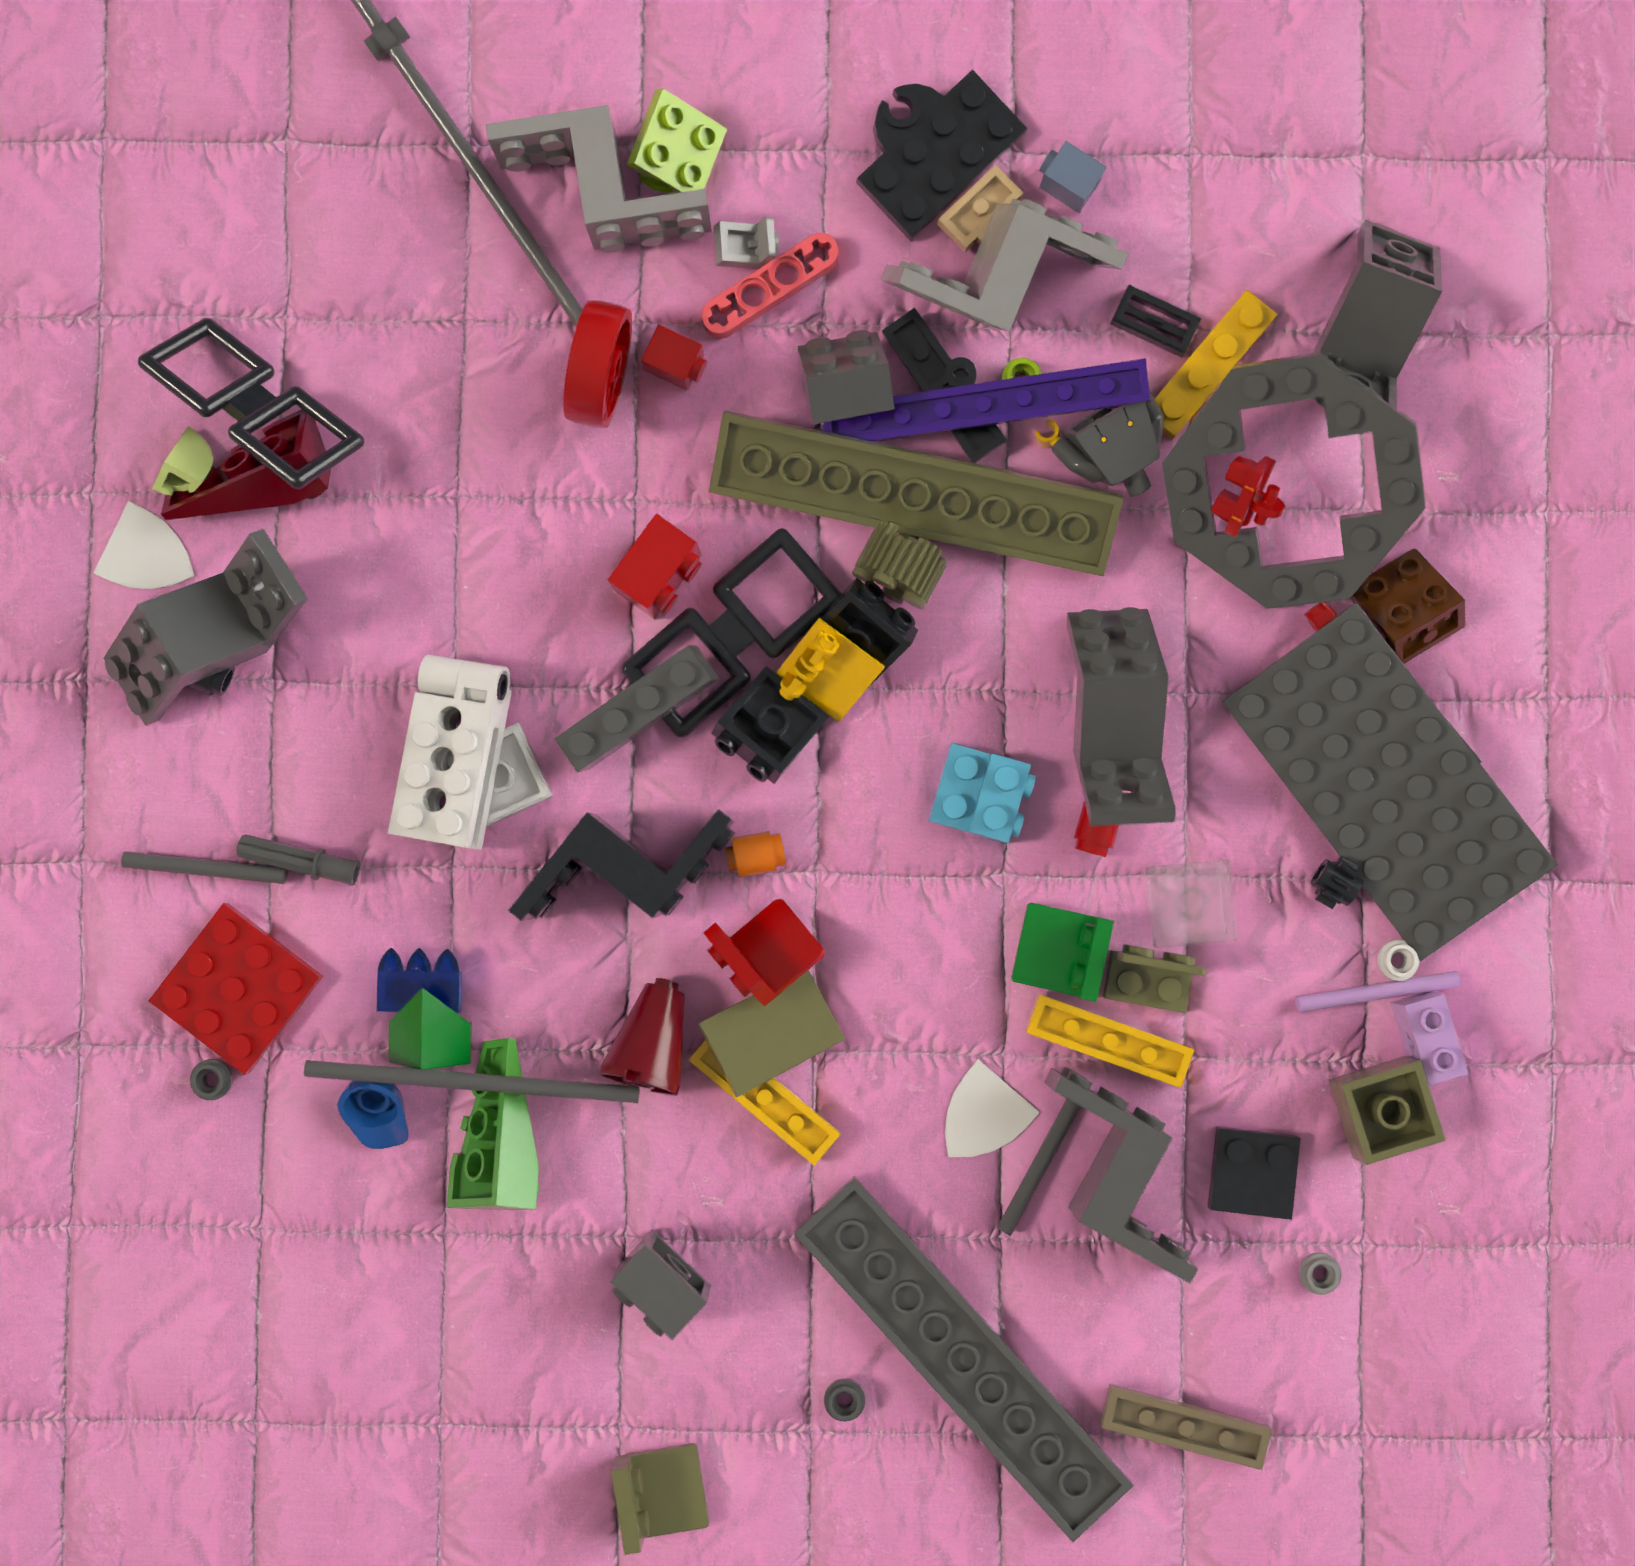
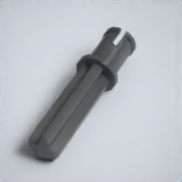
M246 834L241 836L237 844V856L240 858L311 875L312 880H318L321 877L353 886L360 872V861L326 854L325 849H319L316 852Z

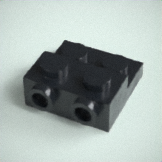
M856 578L831 604L829 610L820 619L885 666L871 683L872 685L912 645L918 629L914 627L915 620L907 610L900 607L895 610L883 600L884 593L877 584L872 581L863 583L860 579Z
M766 666L719 719L711 734L716 737L715 744L724 754L728 756L737 754L748 763L746 768L751 776L758 781L765 782L768 779L775 784L825 724L829 716L803 695L799 698H793V700H787L782 697L779 691L782 678Z

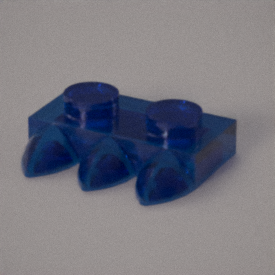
M389 948L382 956L377 974L376 1011L399 1012L423 988L454 1012H461L462 971L459 970L457 959L449 949H445L438 957L434 970L431 969L430 961L421 948H418L411 955L406 970L403 969L401 958L393 948Z

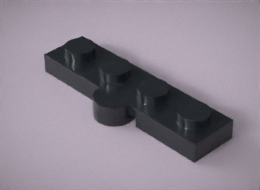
M915 307L882 330V335L922 392L975 384L977 376L974 363L964 357H957L951 360ZM996 424L950 431L971 463H977L1003 445L1007 440Z

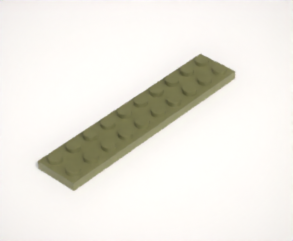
M726 410L722 415L709 487L710 493L874 528L878 526L880 521L891 522L899 527L897 533L1104 576L1124 499L1123 495Z

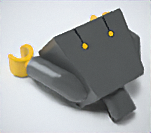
M1150 392L1151 402L1098 409L1065 429L1063 432L1066 437L1060 438L1059 426L1053 420L1046 421L1047 426L1054 431L1053 436L1044 438L1037 430H1035V436L1038 445L1043 448H1052V453L1070 471L1092 483L1102 482L1114 486L1123 482L1129 496L1133 497L1144 493L1151 487V483L1143 468L1160 457L1158 446L1162 442L1164 414Z

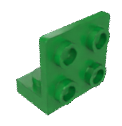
M1028 903L1011 980L1016 983L1097 1002L1114 921L1036 903Z

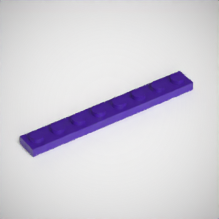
M1146 358L898 395L893 396L895 408L893 410L829 421L822 424L823 431L877 442L1151 402Z

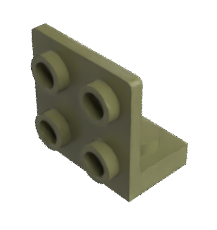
M1123 944L1122 952L1111 950L1103 998L1186 1013L1192 974L1205 976L1206 968L1195 965L1196 957L1164 951L1162 959L1154 958L1155 950Z
M690 1443L615 1457L611 1475L624 1555L640 1553L645 1538L702 1529L709 1526L710 1520L697 1444Z

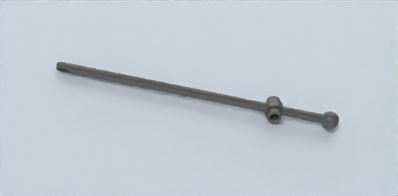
M351 0L372 31V34L364 39L369 50L378 61L387 55L390 56L572 323L577 326L582 307L403 49L401 44L411 38L396 16L386 23L370 0Z

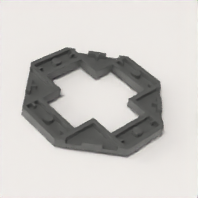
M1320 352L1234 366L1162 462L1174 542L1266 609L1350 599L1426 508L1417 422L1381 399L1380 395L1358 379L1352 378L1335 366L1333 361ZM1323 397L1329 438L1372 432L1382 510L1340 516L1343 556L1263 566L1257 527L1240 529L1236 537L1224 531L1216 532L1215 518L1211 512L1213 505L1205 457L1245 450L1241 410Z

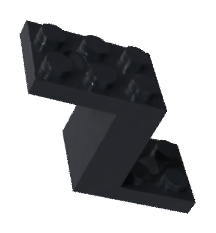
M718 809L672 868L667 871L597 814L587 812L508 911L520 921L537 919L538 917L543 918L557 901L553 893L559 886H568L583 868L578 862L582 861L651 918L659 917L661 913L665 916L670 915L684 898L679 891L685 883L689 881L691 884H695L710 864L705 861V858L713 848L721 851L733 837L735 832L730 827L734 821Z

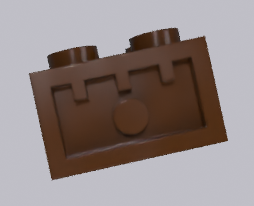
M1411 549L1370 574L1351 597L1386 635V642L1403 664L1465 627V599L1417 549Z

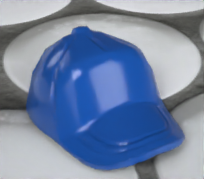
M351 1081L339 1097L337 1108L343 1121L363 1145L372 1149H384L404 1144L408 1140L409 1134L405 1118L404 1100L395 1084Z

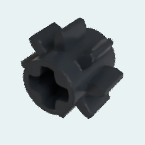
M1340 856L1337 862L1325 859L1315 871L1310 885L1317 888L1315 900L1330 909H1333L1336 903H1342L1345 906L1350 905L1358 895L1363 884V880L1357 877L1359 871H1357L1358 865L1343 856Z

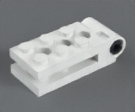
M428 654L423 658L419 668L418 688L420 693L415 692L388 834L482 850L512 693L509 690L510 672L507 667ZM461 714V723L455 729V720ZM450 753H453L454 762L448 769L446 758ZM445 794L446 803L445 806L442 809H440V799Z

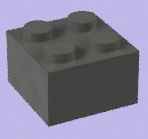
M866 330L853 331L844 338L833 340L815 338L808 341L806 345L797 346L804 390L813 424L895 409L889 363L877 331L871 333Z
M651 1230L618 1265L610 1281L615 1286L613 1289L614 1294L623 1304L628 1307H632L634 1304L646 1315L643 1320L655 1334L662 1336L665 1333L671 1340L704 1307L708 1301L711 1284L654 1230Z

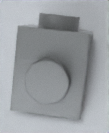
M764 217L757 224L719 221L713 226L716 266L759 269L775 258L778 252L779 236L774 230V219L772 217Z

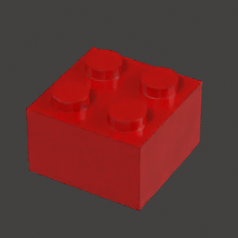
M656 513L607 581L616 593L655 620L659 613L666 615L678 599V595L675 594L676 589L683 580L689 583L702 566V563L698 561L701 557L698 544Z

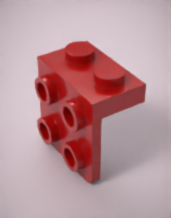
M782 899L774 900L731 937L716 922L703 932L712 944L707 950L722 969L729 965L735 973L729 979L744 997L751 993L764 1007L825 955L824 948Z

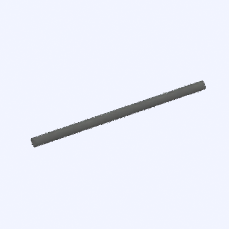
M306 1060L304 1066V1076L313 1078L638 1103L640 1093L639 1086Z

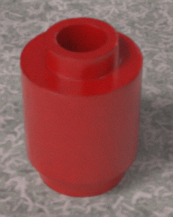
M1084 801L1073 837L1077 839L1075 849L1106 857L1108 849H1113L1119 825L1090 826Z

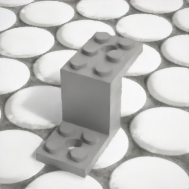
M608 105L486 124L488 141L501 169L519 172L529 169L533 164L547 162L549 165L556 166L570 162L571 158H575L585 226L594 250L601 249L602 252L611 253L621 251L625 248V245L641 243L642 246H656L662 244L665 241L664 239L680 237L683 240H695L703 237L706 232H712L705 189L626 200L617 136Z
M1012 199L1010 204H996L964 284L950 278L946 280L941 277H937L935 281L931 279L932 270L919 264L907 263L905 261H901L899 266L886 265L881 280L987 327L1010 331L1046 244L1095 267L1122 269L1128 253L1117 249L1119 241L1099 232H1096L1095 235L1088 232L1082 233L1080 231L1083 225L1075 220L1060 216L1059 219L1050 215L1047 217L1044 215L1046 211L1044 206L1027 199H1023V202Z

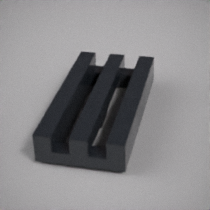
M1128 285L1110 324L1182 358L1201 318ZM1130 299L1187 325V330L1185 331L1153 314L1130 305ZM1123 314L1129 315L1182 341L1181 343L1124 317Z

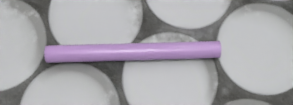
M1457 971L1409 978L1403 981L1396 980L1296 996L1295 1003L1299 1013L1457 988L1460 987V977Z

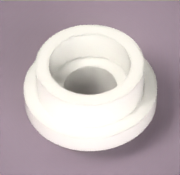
M1392 940L1384 944L1379 950L1377 964L1382 974L1387 978L1403 981L1416 973L1419 967V959L1415 950L1408 946L1404 940ZM1399 952L1403 957V963L1395 968L1391 963V958L1393 954Z

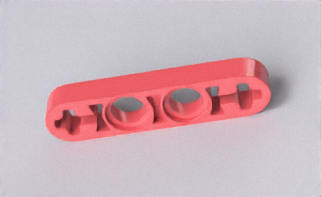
M826 233L810 235L708 301L702 310V323L705 331L715 338L731 336L830 272L838 261V245L836 240ZM818 245L822 250L828 247V260L823 262L818 257L810 261L808 269L811 272L806 274L803 263L797 256L802 255L805 262L814 255V246ZM784 265L794 267L799 274L797 280L790 285L781 284L775 276L780 267ZM749 287H758L765 294L764 301L756 307L748 306L742 300L743 292ZM735 298L739 310L744 315L738 317L737 310H734L727 315L728 324L722 327L718 322L712 325L711 322L714 320L712 312L718 310L721 314L728 312L732 309V302L730 300Z

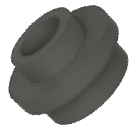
M208 1059L198 1063L190 1076V1085L193 1092L204 1100H216L223 1097L230 1090L233 1081L230 1068L224 1062L217 1059ZM209 1072H214L218 1076L219 1081L215 1087L207 1082Z
M838 1379L828 1386L824 1395L826 1411L832 1418L838 1421L847 1422L856 1419L862 1413L865 1406L863 1389L857 1382L851 1379ZM841 1393L850 1394L852 1396L851 1403L848 1405L839 1404L837 1401L838 1395Z

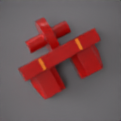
M1238 456L1231 462L1225 475V480L1243 489L1239 496L1224 488L1215 499L1211 509L1213 514L1228 522L1225 533L1236 537L1241 526H1247L1251 522L1254 512L1256 513L1254 522L1258 525H1265L1268 518H1279L1282 516L1286 506L1277 497L1280 488L1277 485L1269 484L1266 492H1263L1276 460L1264 456L1257 463L1251 459Z

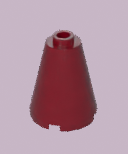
M656 978L654 984H645L601 1064L599 1074H602L601 1076L628 1086L651 1089V1092L659 1094L678 1095L681 1086L685 994L678 991V983L663 978Z

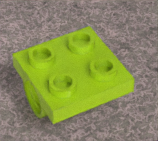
M664 88L657 89L653 94L627 166L640 173L639 180L643 184L661 193L674 194L704 189L727 128Z

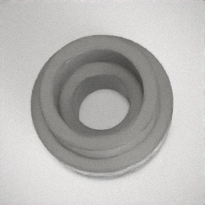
M1321 1252L1312 1253L1302 1261L1299 1268V1278L1302 1285L1308 1291L1317 1295H1325L1334 1291L1339 1285L1341 1269L1338 1262L1330 1255ZM1318 1266H1324V1277L1314 1279L1313 1270Z

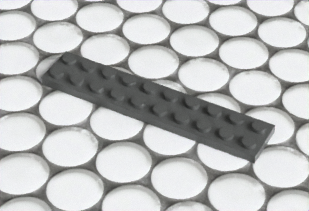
M855 1176L794 1231V1235L1072 1542L1078 1539L1133 1487L1131 1480Z

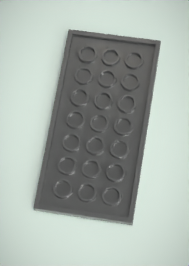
M1357 603L1348 607L1222 701L1338 855L1358 865L1357 871H1359L1357 877L1363 880L1362 886L1408 946L1415 950L1420 961L1558 866L1550 853Z

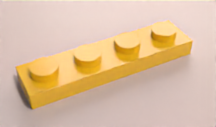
M1246 289L1156 396L1155 400L1164 414L1163 432L1172 440L1278 315L1249 290Z
M1039 993L1025 1032L1030 1035L1179 1088L1182 1087L1194 1053V1049Z
M706 1040L688 1060L812 1165H816L840 1136V1131L775 1077L736 1098Z

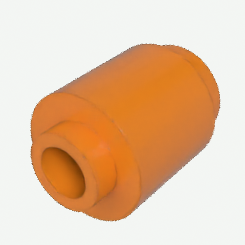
M770 831L734 837L732 838L733 846L725 847L729 871L737 870L739 878L777 871L778 866L786 865L780 833L770 835Z

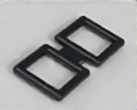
M211 318L201 319L143 353L138 358V365L142 370L201 416L210 417L223 409L238 422L228 429L229 438L295 489L303 488L364 445V438L360 433L300 387H291L277 397L265 389L261 384L274 376L275 370L273 366ZM206 336L252 370L207 399L161 364ZM295 405L342 440L299 470L295 469L251 434Z
M780 528L776 530L714 584L713 593L727 608L714 622L708 625L694 608H687L622 664V673L633 684L645 676L641 669L690 627L728 671L731 677L685 717L682 718L674 710L663 718V721L676 736L686 737L750 681V672L739 661L737 656L752 643L756 642L768 657H779L810 630L818 618H821L829 610L831 604L841 594L838 588L786 529ZM782 548L823 597L774 639L732 590Z

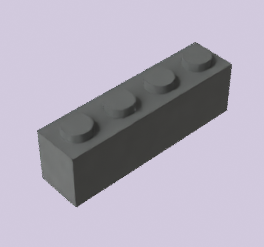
M687 645L554 739L577 773L589 770L718 681L719 677L698 646Z

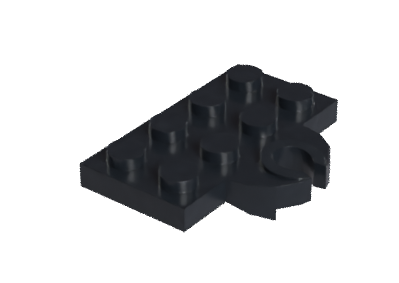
M973 69L945 96L932 87L917 83L902 85L893 89L892 95L895 100L905 103L911 109V116L906 119L894 118L890 113L889 104L883 100L878 106L873 132L876 145L883 154L857 178L856 183L910 241L1023 136L1027 130V127Z

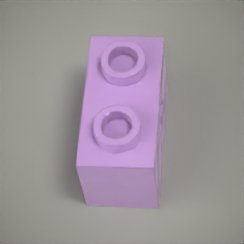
M1425 992L1390 1002L1406 1056L1421 1060L1428 1085L1468 1074L1445 994Z

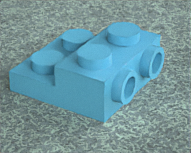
M951 743L928 821L1005 844L1009 843L1011 836L1018 838L1025 815L1018 813L1022 797L1029 799L1034 787L1036 775L1029 774L1031 764Z

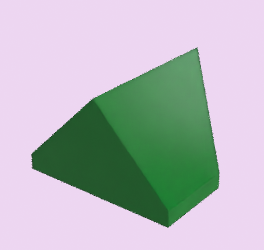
M421 988L389 1021L388 1062L425 1070L470 1064L472 1022L466 1021L425 989Z

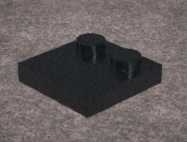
M1216 1126L1208 1208L1214 1211L1292 1220L1301 1138L1295 1135Z

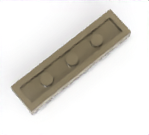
M1110 1383L1099 1423L1103 1429L1259 1470L1263 1468L1272 1429L1266 1424Z

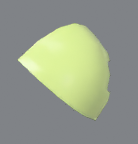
M189 426L164 461L152 490L165 495H172L174 491L187 490L192 493L201 485L211 470L214 459L211 448L204 438Z

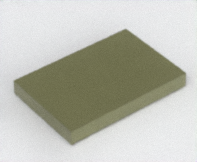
M809 970L765 1007L752 995L698 1024L736 1098L845 1040Z

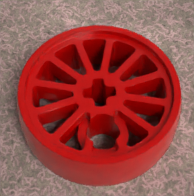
M589 300L583 307L574 332L565 375L563 412L566 419L595 428H607L611 423L621 395L628 364L632 336V312L630 309L619 304L601 300Z

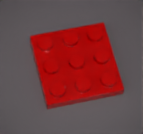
M223 903L148 1001L242 1074L246 1075L252 1071L323 978V975L229 903Z

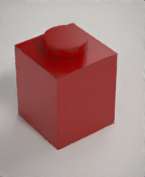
M658 324L641 358V363L644 371L687 391L692 380L695 382L700 380L707 360L703 359L704 351L702 344Z

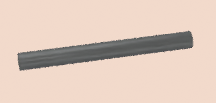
M127 851L123 853L121 859L123 868L285 884L288 875L287 869L280 867Z
M1066 1099L1000 1220L997 1229L1009 1236L1012 1235L1081 1108L1078 1104L1069 1099Z

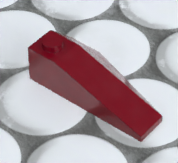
M304 410L290 414L262 429L265 437L260 439V441L297 470L326 451L315 419ZM237 445L230 450L232 454L223 461L222 465L217 468L211 467L204 481L194 492L190 493L188 490L174 491L172 495H165L161 516L165 520L291 505L306 498L314 499L328 489L331 469L303 488L295 489Z

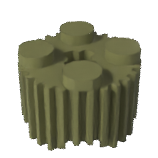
M880 521L861 552L852 574L863 582L875 581L877 584L882 585L884 596L896 603L902 604L904 600L916 608L923 609L946 568L945 564L947 561L945 558L940 557L943 550L921 537L917 540L904 533L897 535L898 526L891 522Z

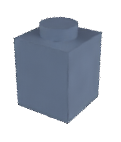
M1065 141L1058 153L1052 149L1042 163L1039 171L1044 175L1039 188L1080 213L1100 183L1106 166Z

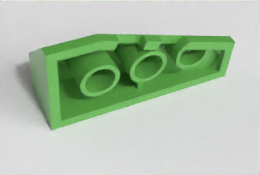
M505 1038L484 1041L475 1074L522 1077L516 1040ZM472 1090L476 1098L470 1116H463L460 1129L466 1131L461 1153H453L451 1160L446 1208L535 1210L539 1193V1164L526 1094Z

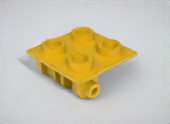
M818 618L780 666L776 674L782 678L780 682L781 689L779 690L782 697L787 700H793V698H799L803 695L840 722L885 666L822 619Z

